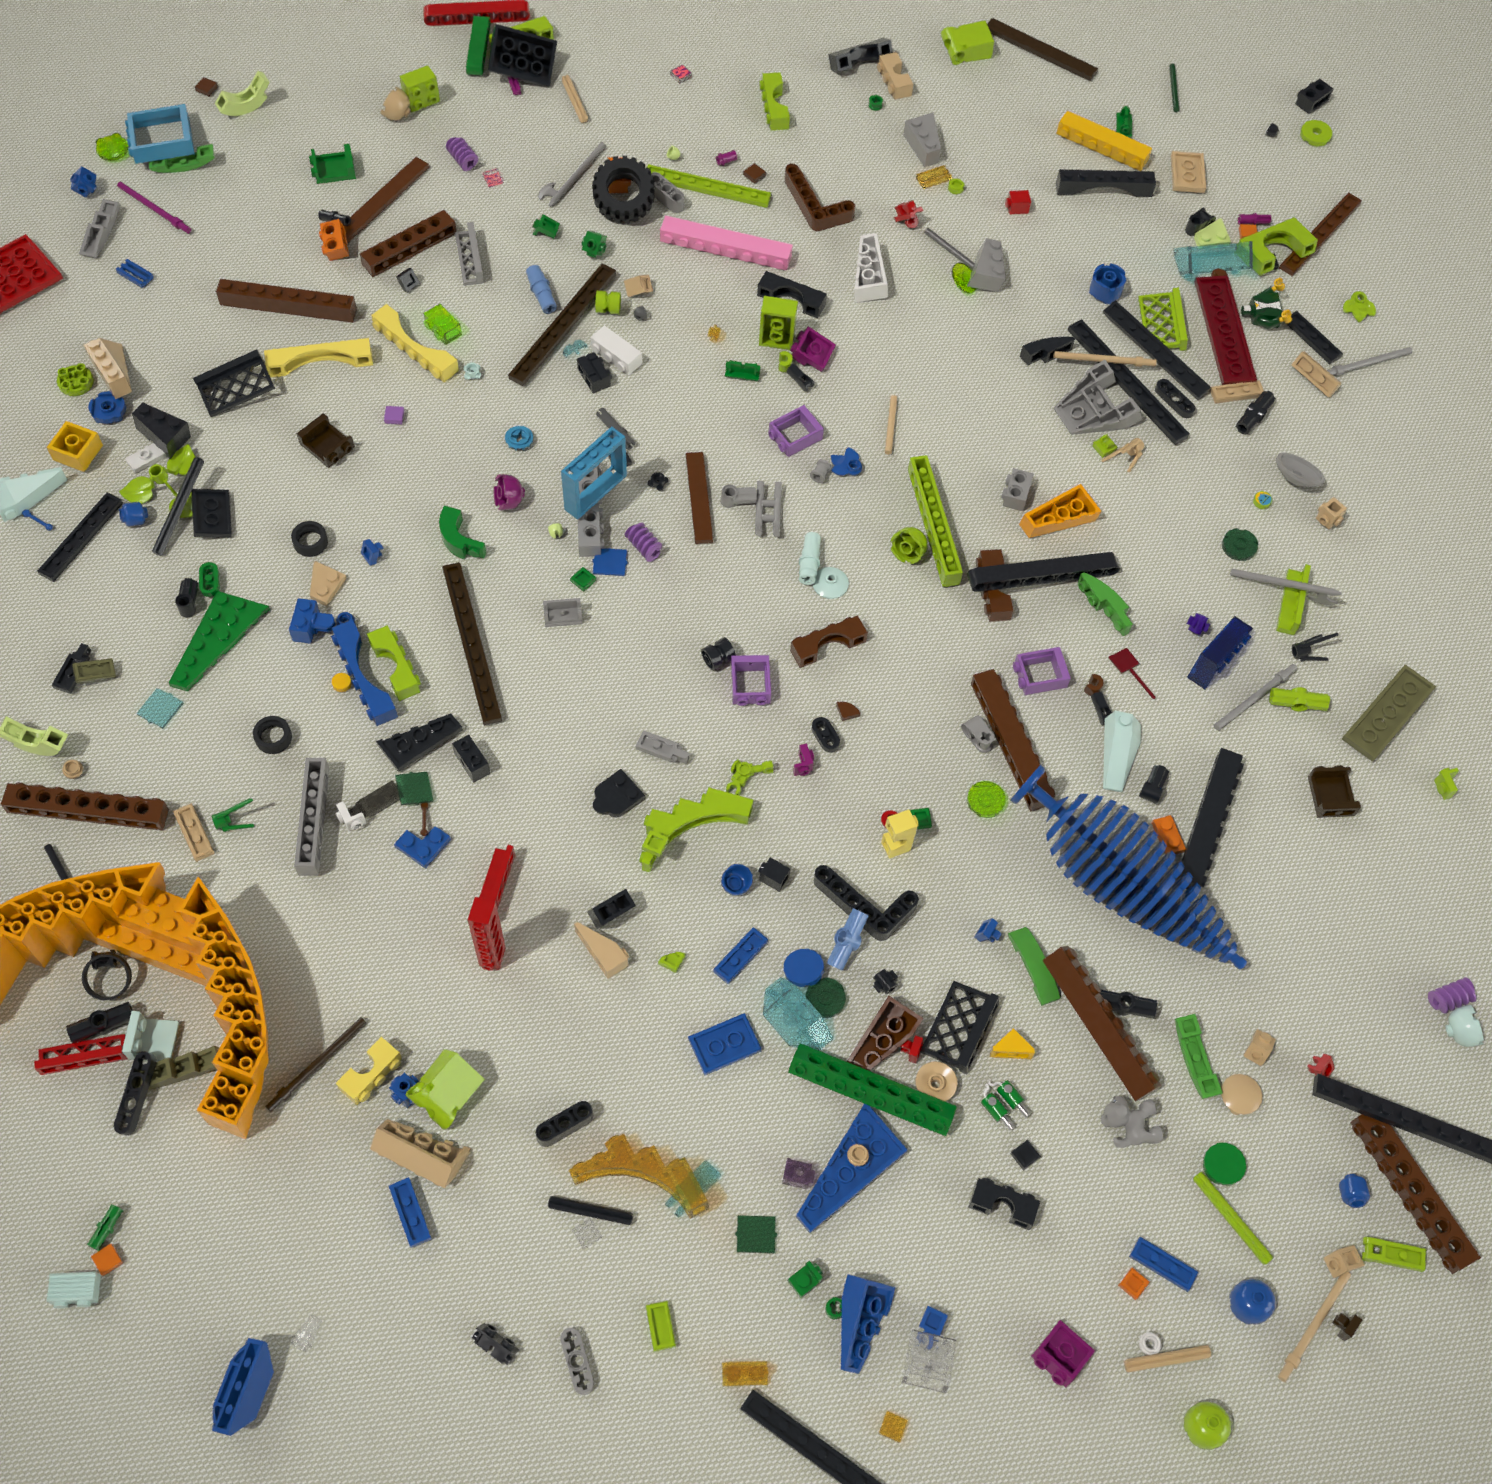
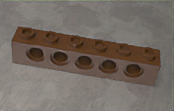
M442 210L359 253L362 266L372 277H375L455 235V232H457L455 221L445 210Z

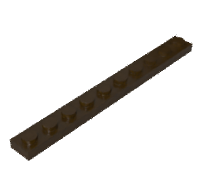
M603 263L597 268L508 374L511 381L521 386L526 384L595 301L597 290L603 291L615 277V269Z
M458 562L444 565L442 569L483 725L502 722L461 564Z

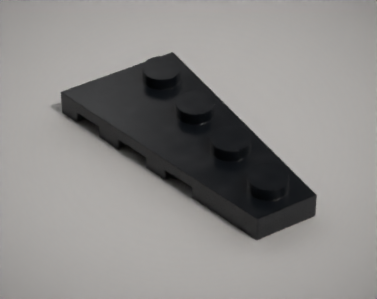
M450 713L431 720L428 724L421 727L415 726L410 728V731L402 734L396 733L391 738L377 740L376 743L399 772L461 732L463 728Z

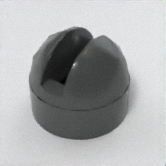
M643 305L634 310V317L637 320L647 318Z

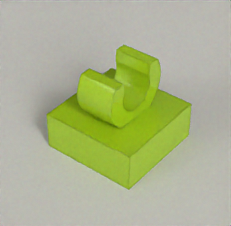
M1108 434L1101 436L1092 445L1102 458L1115 452L1118 448Z
M650 830L642 845V850L660 857L668 843V837Z

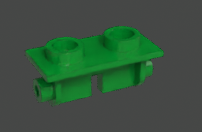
M1124 106L1121 112H1116V132L1132 137V114H1130V108Z
M726 361L725 377L759 381L761 367L757 363L742 364V362Z

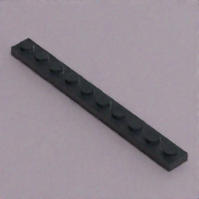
M1082 319L1068 327V332L1089 354L1116 356ZM1108 363L1114 372L1116 383L1130 398L1132 397L1134 402L1174 445L1189 437L1190 433L1125 364Z
M1317 1074L1314 1077L1312 1095L1492 1164V1140L1321 1074Z

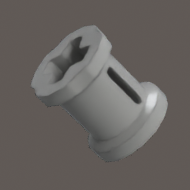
M820 459L816 463V468L810 473L811 479L817 483H823L826 473L832 469L828 461Z

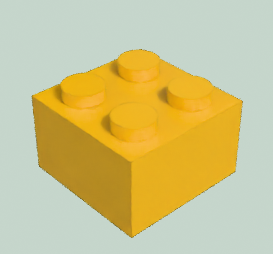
M65 421L47 446V449L53 461L85 472L103 447V444L97 432Z

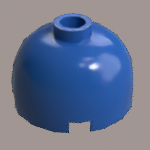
M1251 1278L1240 1281L1232 1288L1229 1295L1231 1311L1237 1319L1245 1324H1262L1272 1316L1275 1310L1276 1299L1274 1292L1268 1284L1258 1279Z

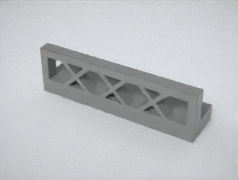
M467 222L468 231L455 232L464 286L484 283L474 222ZM469 237L465 243L459 240V238ZM465 248L471 251L468 255L462 253ZM467 261L473 263L470 268L464 265ZM470 273H471L472 275L476 276L475 279H467V280H466V277H467Z

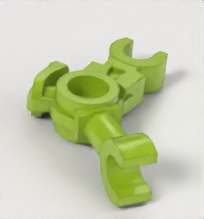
M737 759L731 766V773H734L735 770L736 773L731 778L733 782L727 784L726 792L729 793L732 788H736L735 795H740L741 787H744L748 778L754 776L753 773H773L772 761L769 760L760 765L752 766V763L740 762Z

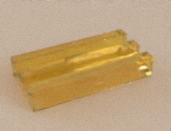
M945 165L916 174V179L923 189L949 181L952 178Z

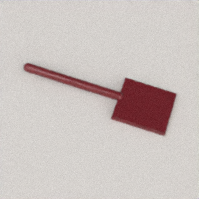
M1127 648L1108 657L1121 674L1129 670L1151 698H1156L1132 669L1140 665V663Z

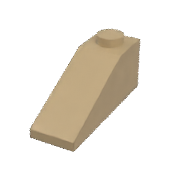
M579 922L574 924L576 934L607 979L628 967L629 955L624 948H620L616 942Z

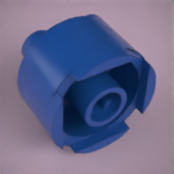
M1111 263L1110 265L1104 266V264L1097 266L1089 287L1090 295L1104 304H1111L1113 301L1118 300L1126 283L1125 271L1120 266Z

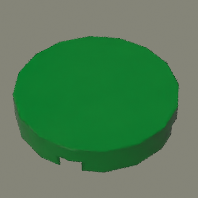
M1217 1143L1205 1152L1203 1170L1214 1183L1231 1186L1238 1183L1245 1175L1246 1160L1242 1152L1234 1145Z

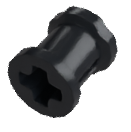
M111 949L110 952L101 953L93 951L91 954V959L101 954H116L115 949ZM101 957L92 963L94 970H97L99 967L111 966V968H116L117 960L111 957Z

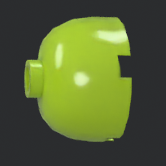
M904 527L891 538V551L903 563L907 561L911 562L910 564H914L927 551V539L924 533L915 527Z
M1204 1401L1196 1403L1188 1409L1184 1417V1430L1187 1432L1192 1444L1200 1449L1212 1450L1221 1447L1227 1442L1231 1434V1421L1223 1407L1214 1402Z

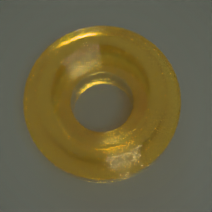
M716 324L708 330L707 336L710 337V341H717L721 328L717 327Z

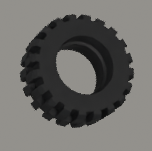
M623 155V158L614 156L611 161L607 159L604 161V166L601 164L598 167V172H595L593 176L592 191L596 208H599V212L602 215L606 214V219L610 221L615 219V223L619 224L620 221L630 224V220L636 222L639 221V216L642 218L646 216V211H650L652 203H654L655 185L654 177L651 175L650 169L648 167L645 168V163L642 161L638 163L637 158L632 157L628 159L627 155ZM618 179H630L638 185L639 193L629 201H619L609 194L608 187L610 184Z

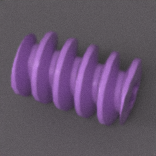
M452 137L447 141V151L463 171H469L477 164L478 156L468 143L465 142L464 138Z
M643 522L632 525L624 533L625 537L637 548V551L641 553L647 562L654 561L660 555L662 543L658 542L656 537H653L654 534L649 532V529L645 527Z
M1464 977L1456 982L1449 983V985H1444L1442 988H1437L1435 991H1429V1003L1435 1010H1439L1443 1014L1447 1013L1448 1010L1453 1011L1455 1007L1459 1008L1462 1004L1468 1005L1469 1001H1476L1474 985L1469 978Z

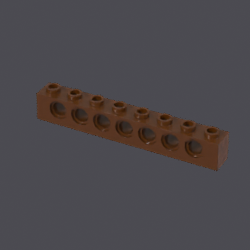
M20 782L15 784L7 783L0 804L6 813L160 831L164 830L169 812L165 801L159 798L151 800L140 796L107 795L99 791L90 793L80 789L72 791L62 787L28 786Z
M1362 1114L1351 1121L1354 1133L1361 1138L1365 1144L1366 1151L1377 1162L1378 1169L1386 1175L1390 1181L1391 1188L1394 1192L1398 1193L1403 1201V1206L1416 1220L1417 1227L1425 1233L1429 1239L1430 1246L1441 1257L1444 1267L1453 1275L1481 1259L1391 1125ZM1371 1130H1374L1378 1137L1373 1136ZM1384 1148L1390 1152V1156L1385 1154ZM1396 1167L1402 1170L1403 1175L1398 1173ZM1409 1186L1415 1189L1416 1194L1410 1191ZM1422 1205H1425L1428 1208L1429 1213H1426L1423 1210ZM1435 1224L1441 1227L1442 1233L1436 1229ZM1449 1243L1453 1245L1455 1252L1450 1250Z

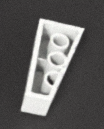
M877 233L860 236L854 287L855 303L888 297V285Z

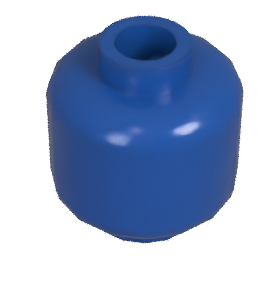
M140 502L125 503L119 509L120 520L128 527L143 525L145 518H148L147 508L143 507Z
M1348 1174L1339 1182L1341 1198L1345 1204L1352 1208H1360L1366 1205V1202L1370 1199V1192L1365 1178L1356 1174Z

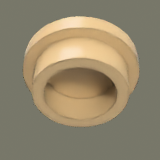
M68 760L63 765V774L69 779H75L82 774L83 765L77 760Z
M855 1144L849 1148L847 1158L852 1165L862 1166L868 1161L869 1152L863 1145Z

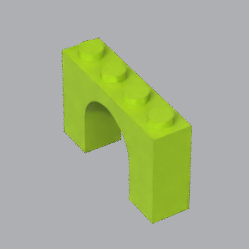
M1293 217L1240 239L1237 253L1260 276L1274 270L1276 257L1267 249V245L1273 243L1285 244L1300 258L1315 253L1318 240Z

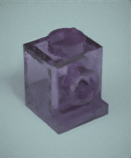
M787 1158L782 1184L807 1189L808 1184H813L815 1170H811L812 1164ZM796 1170L803 1171L804 1174L799 1176L796 1174Z

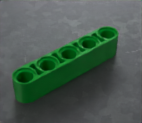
M474 16L466 61L467 75L483 76L490 34V17Z

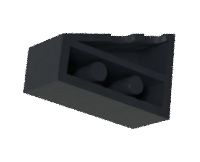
M142 402L132 413L136 429L160 448L169 459L191 437L188 422Z

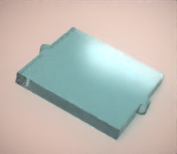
M156 688L136 714L146 719L149 724L153 723L164 729L184 703L173 697L171 693L168 694Z

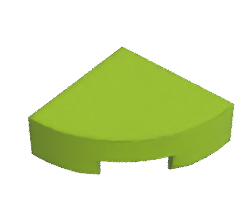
M675 952L664 955L659 959L658 964L676 973L686 954Z

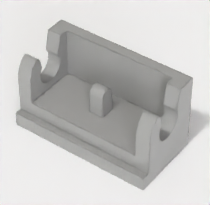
M580 598L543 601L545 627L582 624Z

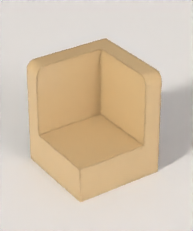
M639 275L624 280L628 297L653 291L649 275Z

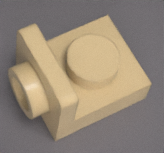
M1354 1245L1338 1249L1324 1257V1261L1333 1278L1365 1266Z

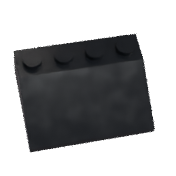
M496 24L492 33L488 71L550 87L557 40Z

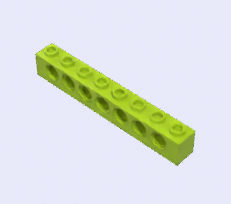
M928 456L910 457L908 473L942 587L960 585L963 571Z

